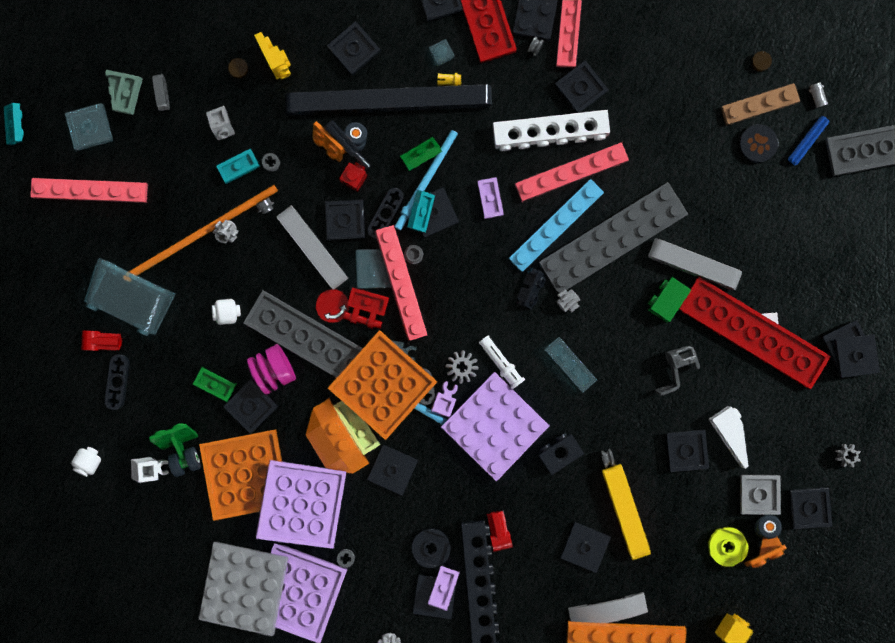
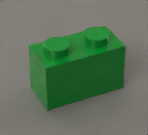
M673 277L668 280L664 279L659 286L661 291L657 296L654 295L648 303L650 305L648 311L666 323L672 320L691 292V289Z

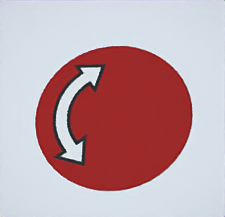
M327 290L317 299V313L324 321L331 323L341 321L344 318L345 312L349 311V306H347L348 299L341 291Z

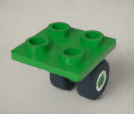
M177 424L173 426V429L161 430L149 437L150 442L162 450L175 446L177 453L168 456V464L175 477L184 475L186 467H189L191 471L201 468V460L197 450L191 447L184 451L183 442L198 437V434L187 424Z

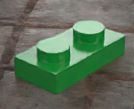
M432 137L400 157L410 171L425 161L434 158L442 150Z
M204 367L201 368L193 385L226 402L229 401L237 384Z

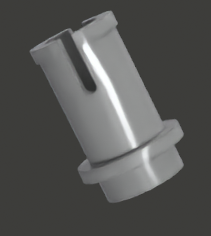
M820 82L809 86V92L812 93L816 108L827 105L828 102L823 91L824 85L822 86Z

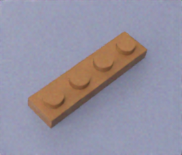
M791 84L721 107L726 125H730L799 103L800 99L795 84Z

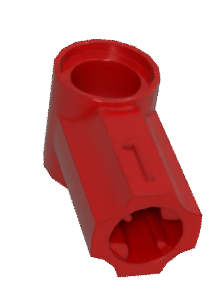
M82 331L81 350H120L122 345L121 334Z
M503 510L487 514L494 552L512 548V541L509 530L507 531Z

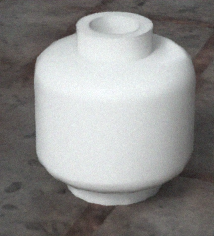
M233 299L217 300L215 305H212L213 321H216L219 325L234 324L237 317L241 315L240 306L236 305Z
M91 447L79 449L71 462L74 467L73 471L85 477L93 475L101 462V458L97 455L98 451Z

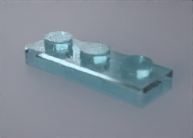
M560 337L544 349L582 393L597 381Z

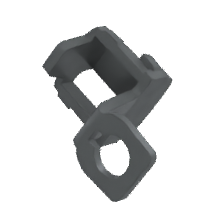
M685 346L665 352L667 362L671 367L673 384L656 389L657 394L664 395L680 387L678 368L693 363L695 369L700 368L693 347ZM689 350V352H686V353H683V354H680V355L678 354V353H681V352H683V351Z

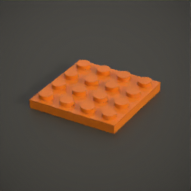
M379 330L328 389L386 440L437 381Z
M276 429L199 444L213 521L260 512L269 460L282 462Z

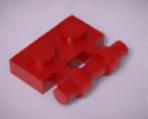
M352 287L347 306L353 307L354 310L353 313L345 312L344 319L350 320V323L367 325V328L381 329L382 322L375 319L376 315H385L389 297ZM360 310L370 312V317L360 316Z

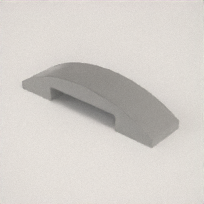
M644 592L627 595L625 598L568 608L571 622L610 623L648 612Z

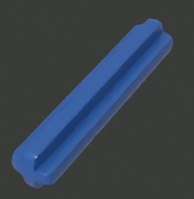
M821 116L788 158L790 163L797 165L828 125L829 120L826 117Z

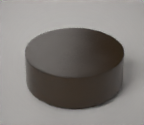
M765 51L757 52L751 60L752 67L760 72L767 70L772 63L771 56Z
M236 58L229 63V72L233 77L241 79L247 75L248 65L243 59Z

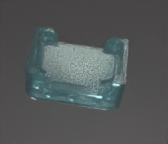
M99 258L95 265L84 302L87 303L86 307L95 311L100 309L138 327V332L148 336L149 333L156 334L175 293L130 273L107 260Z

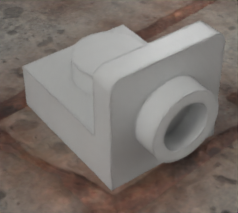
M224 106L206 113L211 130L217 140L235 134Z

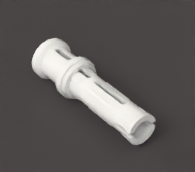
M489 336L479 342L500 369L501 377H505L511 385V390L525 380L514 369V364H509Z

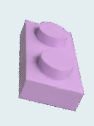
M497 178L478 181L484 218L503 216Z
M440 566L428 601L429 605L447 610L459 572Z

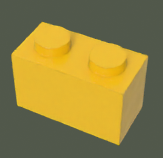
M727 613L715 633L726 643H746L753 631L748 628L749 623L744 621V619L735 613L733 616Z

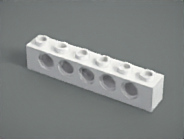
M608 110L493 123L495 149L500 148V151L511 150V147L517 146L519 149H526L530 145L535 144L538 147H544L553 142H556L557 145L567 144L570 140L580 143L587 141L588 138H594L596 141L604 140L610 133ZM584 124H592L594 130L587 131L584 128ZM571 125L574 127L575 132L568 133L565 127ZM552 127L556 130V134L549 135L546 129ZM528 130H535L537 136L534 138L529 137L527 134ZM510 132H516L519 137L515 140H512L509 138L508 134Z

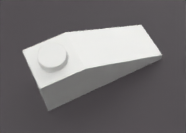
M727 406L708 420L739 466L747 468L748 460L743 423L740 420L741 415L736 408Z

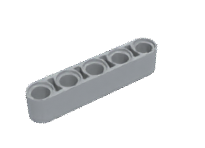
M292 205L276 216L333 290L348 279Z
M654 239L648 255L652 260L693 276H699L706 281L730 290H736L742 271L660 239Z

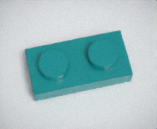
M11 103L4 107L7 145H15L22 142L24 135L21 128L22 111L20 110V104Z
M251 149L217 165L226 184L260 167Z
M421 190L416 191L408 228L426 233L435 195Z

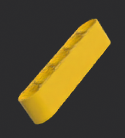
M618 464L603 469V477L631 559L635 560L650 555V548L622 465Z

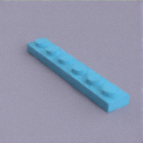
M590 179L509 260L523 272L604 192Z

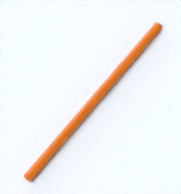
M275 185L269 187L127 272V275L130 279L136 277L214 230V226L218 221L223 223L225 220H231L278 192Z

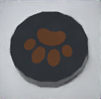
M760 124L746 129L739 140V148L744 158L755 163H761L773 157L778 147V139L774 131Z

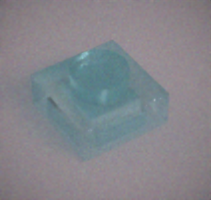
M446 39L429 47L438 66L455 58Z

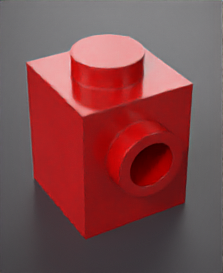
M349 162L340 177V181L358 192L367 177V173L364 171L365 168L356 162L354 165Z

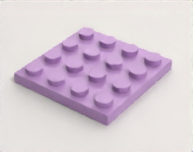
M495 372L441 426L495 481L549 427Z
M269 460L256 539L333 548L346 471Z
M275 542L271 553L288 557L275 627L320 643L347 568Z

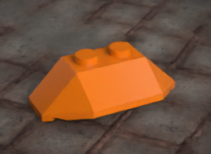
M329 398L314 407L306 436L325 468L353 474L368 465V460L338 415L331 399Z

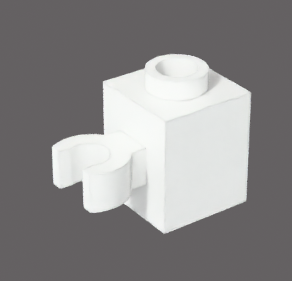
M151 457L132 459V479L137 482L158 480V473L161 475L169 473L167 470H161V466L168 464V461L164 459L157 461Z

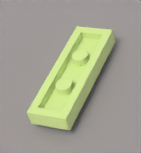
M343 401L334 405L335 410L363 455L380 445L369 425Z

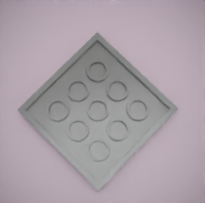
M214 542L199 620L269 636L274 635L288 557Z

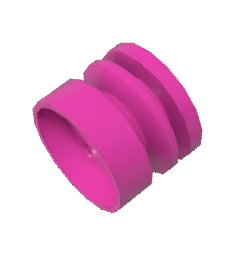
M278 344L266 349V360L260 353L256 355L257 361L254 357L247 359L250 373L264 394L271 392L270 386L274 390L278 389L277 379L283 385L296 379L288 358Z

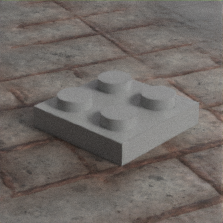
M740 475V514L781 515L780 475Z

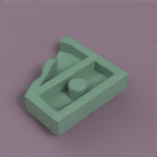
M106 70L105 73L110 84L108 88L112 97V109L116 112L133 115L142 78Z

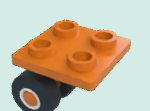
M316 121L313 124L314 142L320 147L323 146L330 158L340 162L346 151ZM360 123L349 124L345 128L344 133L361 151L366 144L367 130Z
M765 515L756 520L754 531L762 539L759 556L745 562L746 566L756 568L765 564L766 558L775 559L784 554L782 550L786 549V546L782 545L777 537L782 529L781 522L777 517Z

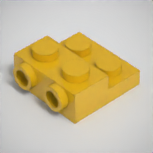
M262 32L256 34L255 37L277 79H284L290 76L291 73L288 67L291 64L284 50L279 51L277 46L273 47L269 37L264 38Z

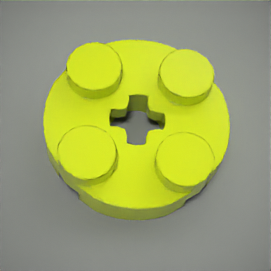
M732 527L718 528L709 539V555L718 564L732 567L739 562L741 563L746 558L748 543L739 530ZM728 541H730V545L733 546V549H729L728 552H725V548L723 546L724 544H727Z

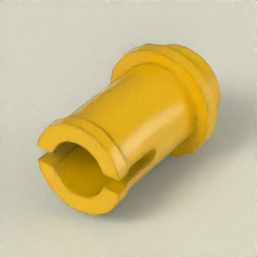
M438 73L439 79H446L445 81L438 80V86H461V75H458V73H455V75Z

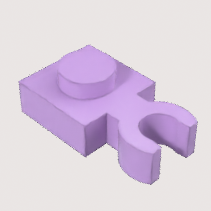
M446 381L442 385L443 394L437 393L431 411L449 418L456 401L451 396L457 391L458 386L454 385L452 391H449L447 389L448 382Z

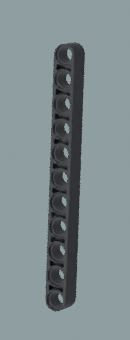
M490 85L295 92L285 94V114L484 108L492 106Z

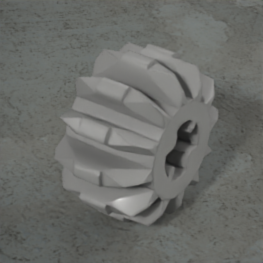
M465 351L461 352V357L459 358L458 353L454 352L456 360L451 357L448 358L449 361L453 362V365L446 364V368H453V370L448 371L447 374L455 373L452 378L453 381L456 380L457 376H460L459 383H463V377L465 376L466 381L470 382L468 374L473 377L476 376L475 373L471 372V369L478 370V366H472L471 364L476 363L477 359L469 361L472 356L471 353L468 354L467 358H464ZM462 361L468 367L467 370L464 369L465 372L463 373L460 372V369L456 368L457 364L460 365L459 362Z

